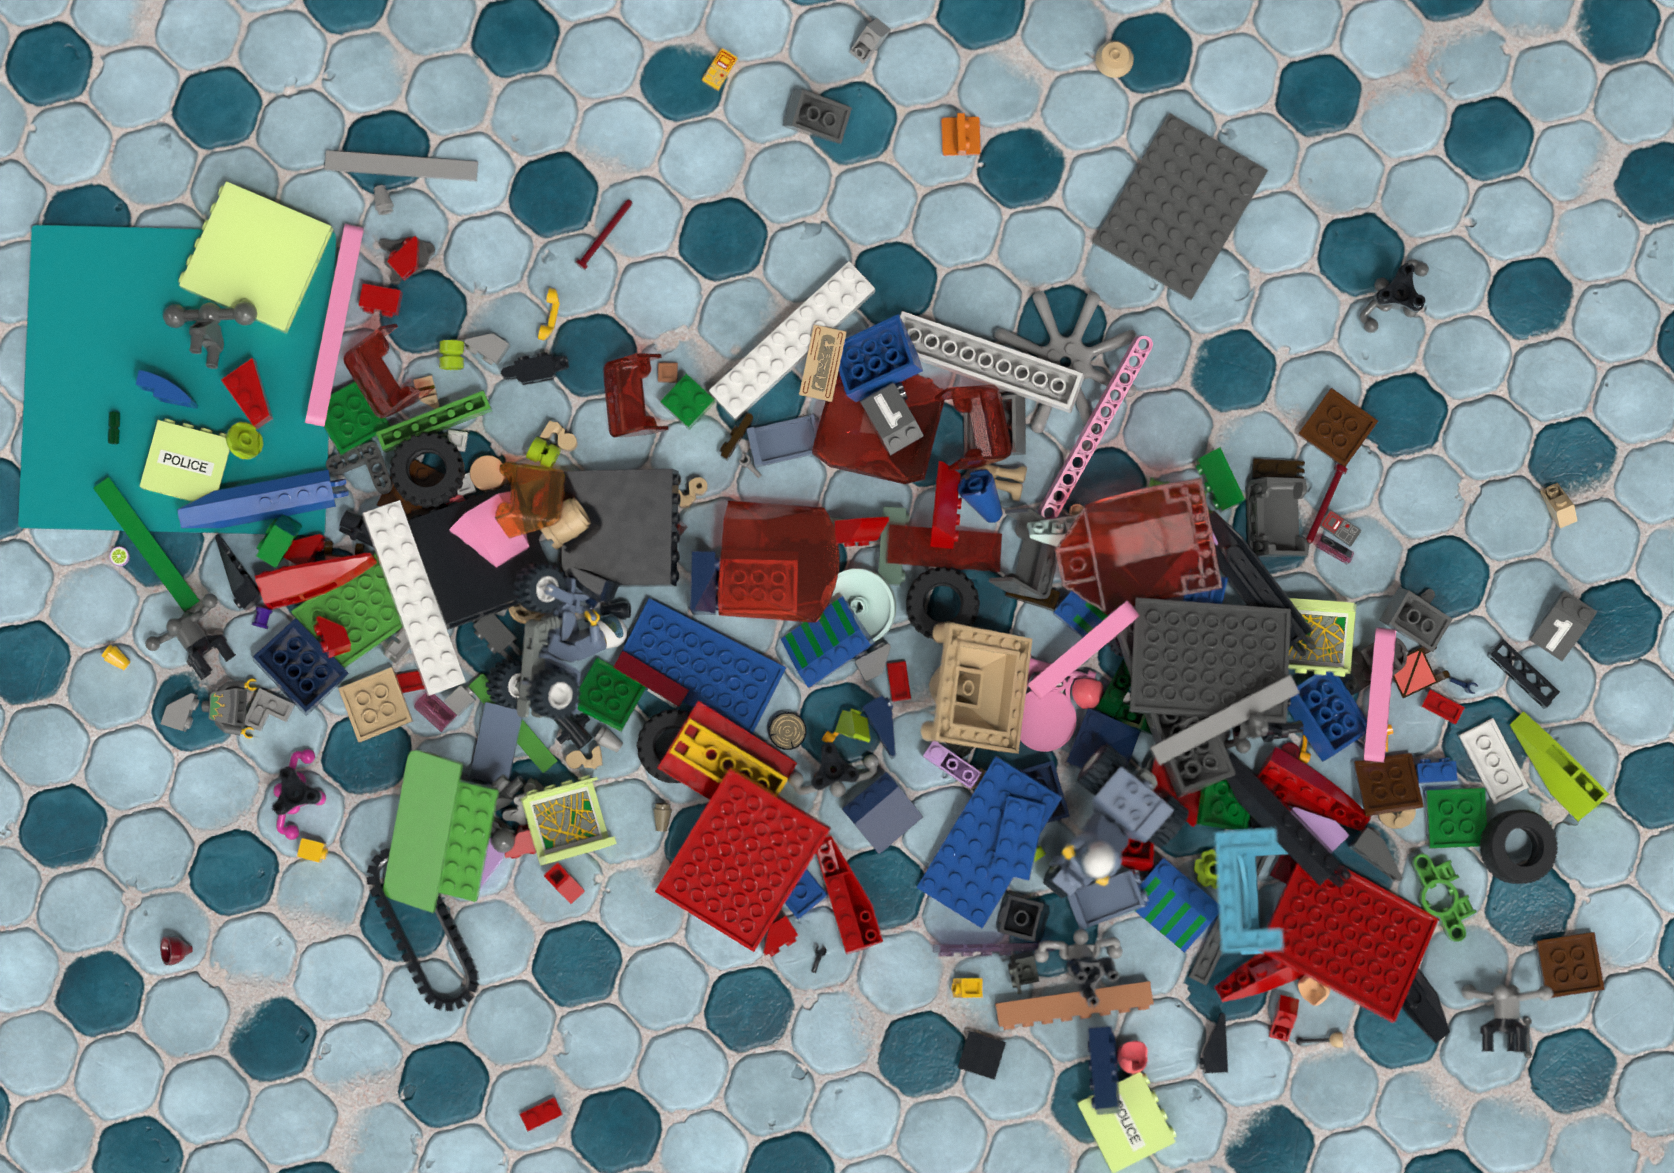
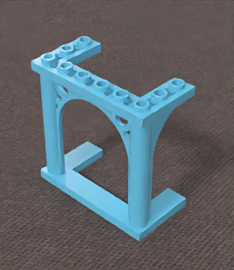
M1276 829L1215 832L1222 953L1241 952V955L1264 954L1260 952L1264 950H1282V929L1260 930L1256 856L1288 854L1277 843Z

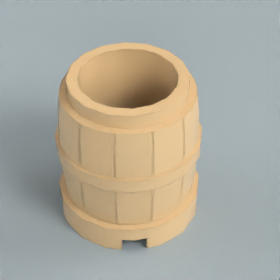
M569 498L560 504H556L547 513H542L536 517L539 520L537 523L547 540H553L552 546L556 550L564 546V543L578 537L591 524L587 513L575 498Z

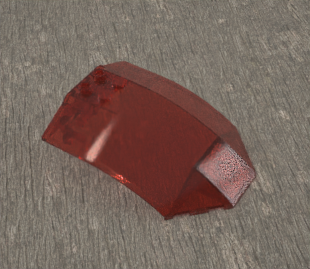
M1202 477L1133 490L1086 504L1055 548L1062 586L1079 595L1081 599L1099 608L1106 615L1116 611L1126 601L1134 607L1136 598L1162 600L1222 588Z

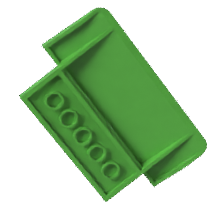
M421 750L411 751L407 758L383 886L385 895L390 899L431 913L435 912L439 893L473 902L478 901L499 789L460 780L463 767L462 762Z

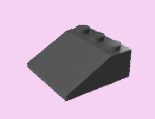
M1005 395L964 399V456L1026 455L1025 397Z

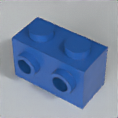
M1440 758L1439 762L1431 763V759L1420 760L1419 764H1414L1419 784L1458 781L1456 761H1451V758Z

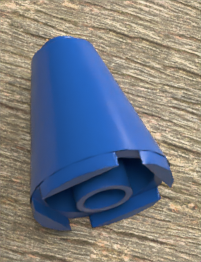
M986 469L973 471L970 473L971 477L968 479L964 477L960 481L957 490L960 496L986 522L995 523L1000 520L1003 511L994 476Z

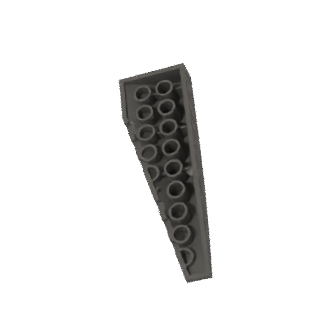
M1134 621L1117 634L1130 677L1132 673ZM1144 713L1155 744L1205 719V717ZM1219 735L1163 763L1177 798L1235 775Z

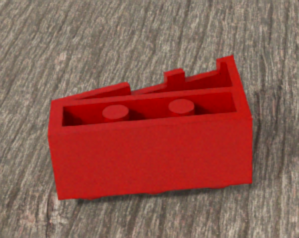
M253 358L221 379L256 429H259L273 419L257 362Z

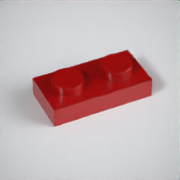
M1432 690L1428 691L1421 705V708L1454 725L1457 724L1465 708Z
M554 1097L519 1115L527 1132L563 1115Z

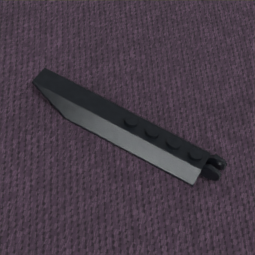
M1216 511L1211 512L1199 521L1213 561L1225 577L1228 578V581L1247 606L1291 609L1289 648L1293 646L1302 657L1306 655V651L1301 643L1298 642L1302 639L1311 650L1316 648L1314 641L1307 635L1313 629L1244 538ZM1208 526H1210L1218 542L1217 545L1205 531Z
M1231 752L1228 757L1235 775L1227 778V781L1237 802L1263 829H1276L1277 843L1319 886L1329 879L1337 887H1342L1344 885L1343 879L1349 880L1351 872L1341 865V859L1254 771Z
M1418 968L1402 1008L1436 1044L1449 1034L1450 1030L1437 992Z

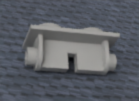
M403 627L395 636L399 641L396 643L392 640L383 653L396 665L410 649Z

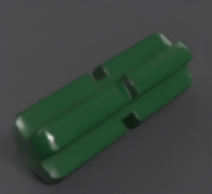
M112 411L109 413L110 429H108V443L116 445L119 444L120 430L118 427H120V413Z

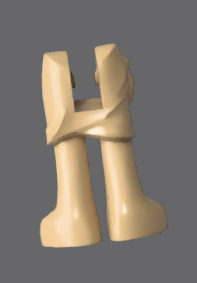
M985 461L973 463V470H989L994 476L996 488L1010 493L1014 501H1020L1023 484L1020 483L1025 481L1026 466H1020L1017 469H1006L990 465ZM996 476L1013 479L1020 483H1011L996 480L995 478Z

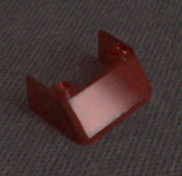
M397 324L380 326L344 355L345 366L374 414L379 418L389 417L415 404L435 389L434 385L417 389L413 386H406L400 389L382 359L389 352V343L385 337L398 327Z
M636 353L605 364L603 374L608 427L612 437L652 435L669 430L668 426H657L655 418L653 416H646L642 379L647 378L651 372L650 361L662 358L661 354Z
M991 384L950 387L935 396V400L953 399L954 407L958 412L969 413L976 449H970L965 453L964 458H960L948 467L949 470L978 468L1005 460L1011 455L1012 448L1001 393L998 387Z

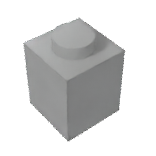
M460 685L444 702L456 715L460 716L476 700L473 698L474 692L468 686L464 688Z

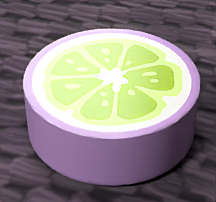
M115 547L111 550L109 558L114 565L124 566L129 562L130 554L123 547Z

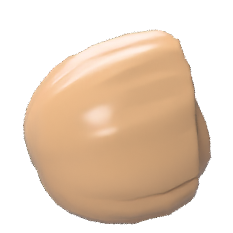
M1303 976L1298 982L1301 996L1311 1005L1317 1006L1323 1003L1330 994L1331 989L1307 976Z

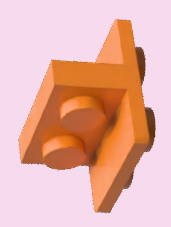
M957 113V117L942 118L943 156L981 154L979 117H965V113Z

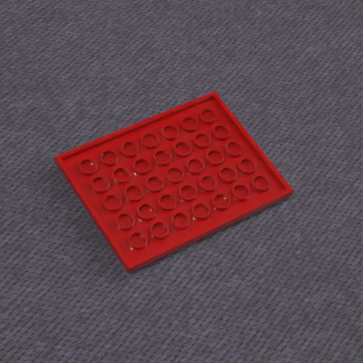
M730 767L655 892L754 952L831 830V827L735 768Z
M1296 862L1266 930L1282 929L1283 949L1260 952L1392 1023L1395 1022L1439 918L1350 870L1348 871L1351 872V877L1349 880L1343 879L1344 885L1342 887H1337L1329 879L1319 886Z

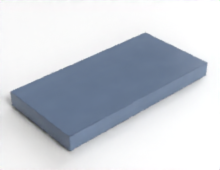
M489 702L485 703L470 778L493 783L501 774H504L510 779L523 718L517 715L516 709L506 708Z

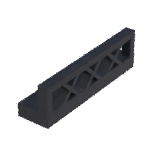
M1504 639L1487 655L1491 661L1543 709L1548 708L1552 703L1551 701L1560 693L1556 687ZM1502 646L1509 650V658H1504L1498 652ZM1512 661H1521L1523 663V671L1519 672L1512 665ZM1526 674L1536 675L1537 685H1533L1527 679ZM1541 687H1548L1554 693L1547 698L1541 692Z

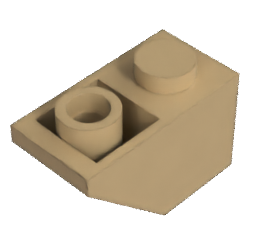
M1558 483L1540 490L1550 515L1559 528L1577 522L1574 504Z

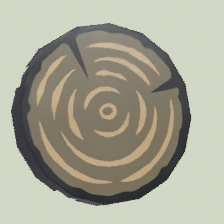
M783 712L776 715L769 725L771 742L782 750L798 748L804 742L807 735V727L804 720L793 712Z

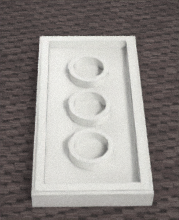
M1494 718L1458 735L1494 805L1529 787Z

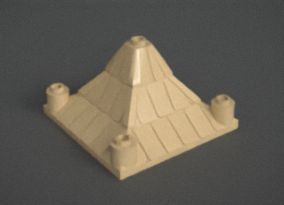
M952 623L937 624L933 630V638L938 643H944L942 665L935 671L929 683V691L936 703V716L934 721L923 723L921 727L923 739L1019 754L1032 639Z

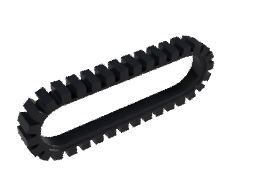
M386 848L380 851L383 859L379 855H375L371 861L377 866H368L367 872L374 874V876L367 877V885L375 884V888L369 891L372 897L378 895L381 897L375 901L377 908L386 907L385 910L380 912L382 918L386 919L390 916L392 919L385 924L388 930L396 928L397 931L391 933L393 940L401 938L402 942L396 944L398 950L403 951L406 949L408 952L402 955L403 961L408 962L412 960L413 964L407 966L409 973L418 972V975L412 977L415 984L423 983V986L417 988L420 995L428 992L429 995L424 1000L429 1005L436 1001L434 1008L442 1010L444 1004L445 1011H455L454 1003L458 1010L465 1007L463 999L471 1003L475 997L469 992H478L479 985L473 984V981L480 980L479 973L471 974V970L477 967L475 962L467 963L465 960L471 957L469 950L464 952L460 950V948L466 946L464 939L455 940V937L461 935L459 929L450 930L449 928L456 924L453 917L448 919L444 917L450 913L448 907L445 906L441 909L439 907L440 904L445 902L441 895L438 896L435 913L467 979L463 993L454 999H443L433 990L388 897L385 895L380 874L383 866L388 862L390 850Z

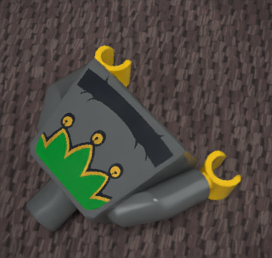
M249 679L247 682L228 681L220 686L216 692H211L210 701L202 702V711L209 712V720L215 721V725L224 733L238 736L243 734L248 739L252 738V736H247L245 732L247 729H254L252 727L243 729L242 727H245L247 690H244V688H247L249 691H256L257 688L249 687V683L257 682L255 679Z

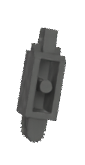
M494 614L472 621L476 629L474 633L481 640L485 638L489 642L487 647L494 654L498 652L507 660L513 659L505 652L510 646L517 655L521 656L523 654L514 644L517 638Z

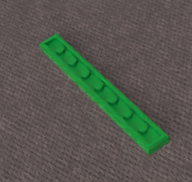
M107 477L93 488L181 609L186 612L199 603L201 600L112 479Z

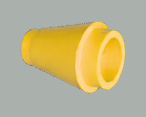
M110 644L101 655L104 661L123 671L131 662L116 645Z

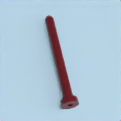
M630 199L623 203L583 257L575 261V264L581 269L586 270L588 268L587 263L632 206L633 202Z
M1335 464L1334 470L1336 472L1306 537L1309 544L1313 543L1342 475L1348 471L1342 465Z

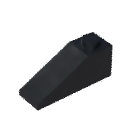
M1225 1013L1219 1014L1202 1052V1058H1199V1068L1203 1069L1205 1074L1228 1073Z

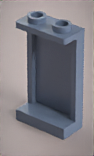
M814 413L809 416L758 428H747L755 468L822 453V447H825L823 436H819L818 429L821 428L819 417L815 418Z
M1131 869L1110 877L1107 885L1094 883L1075 890L1072 895H1068L1067 897L1079 928L1086 929L1147 906L1149 898L1146 891H1142L1140 886L1142 880L1139 872Z

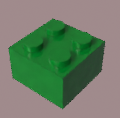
M686 374L660 402L665 409L690 430L715 404V399Z
M283 514L279 519L275 518L256 548L259 550L256 557L276 568L284 559L286 552L300 532L302 525Z

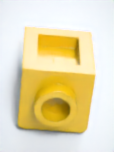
M953 978L951 985L953 998H983L982 978Z

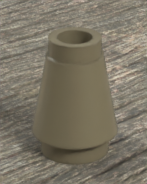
M655 803L653 812L656 831L666 832L672 813L671 804Z

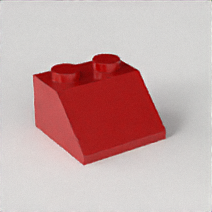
M889 517L834 521L836 544L844 543V547L856 546V543H858V546H869V542L878 540L889 522Z

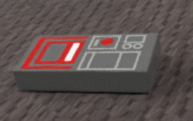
M1331 509L1328 510L1320 525L1321 528L1349 547L1352 546L1362 531Z

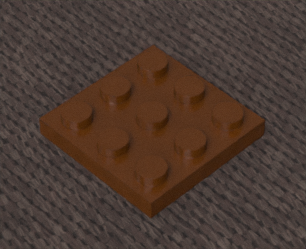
M1331 388L1298 433V436L1339 465L1346 467L1378 420Z
M416 460L410 466V477L420 487H432L438 484L445 476V474ZM394 484L388 494H381L376 506L382 507L400 500L407 521L411 520L413 516H423L428 514L429 511L436 509L433 506L422 508V506L418 505L416 507L409 501H405L397 492Z
M1412 753L1387 756L1384 762L1354 761L1365 817L1423 808L1424 804Z
M1595 932L1536 941L1543 985L1552 989L1553 995L1551 998L1605 990Z

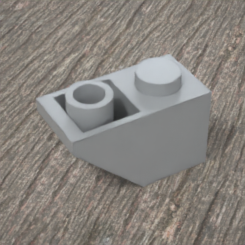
M878 18L874 19L865 27L849 53L865 64L884 42L891 29Z
M493 333L468 338L464 341L468 351L474 355L478 352L484 356L482 360L490 365L493 363L498 365L510 348L509 343Z
M882 642L873 647L875 651L869 654L865 651L857 656L858 660L855 661V664L865 682L883 674L891 648L889 643L885 645Z
M190 693L167 705L161 724L184 732L190 729L193 718H191L193 710L196 711L199 704L198 695Z

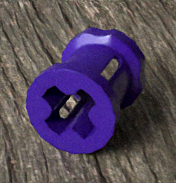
M256 606V617L251 625L268 629L269 616L273 611Z

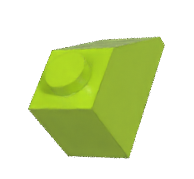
M850 709V712L842 710L835 732L849 738L870 742L868 719L861 716L862 712Z

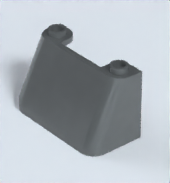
M1265 477L1251 480L1247 484L1248 545L1257 557L1308 555L1309 543L1305 537H1299L1298 499H1302L1307 493L1306 479Z

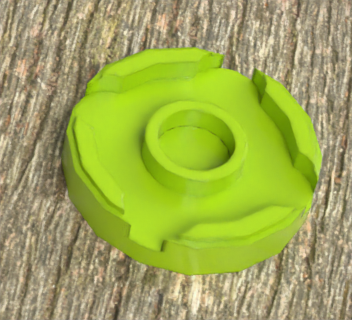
M238 422L227 431V446L235 456L249 460L256 457L262 451L263 438L260 433L258 434L253 425L247 422Z

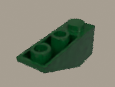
M1124 658L1095 708L1111 718L1119 709L1131 687V677Z

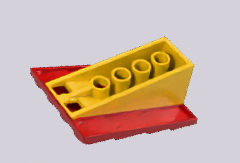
M698 701L658 766V769L711 800L730 767L735 768L779 795L797 763Z

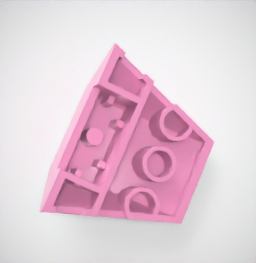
M516 491L499 493L466 512L449 529L450 532L456 534L464 543L470 545L495 567L500 566L529 548Z

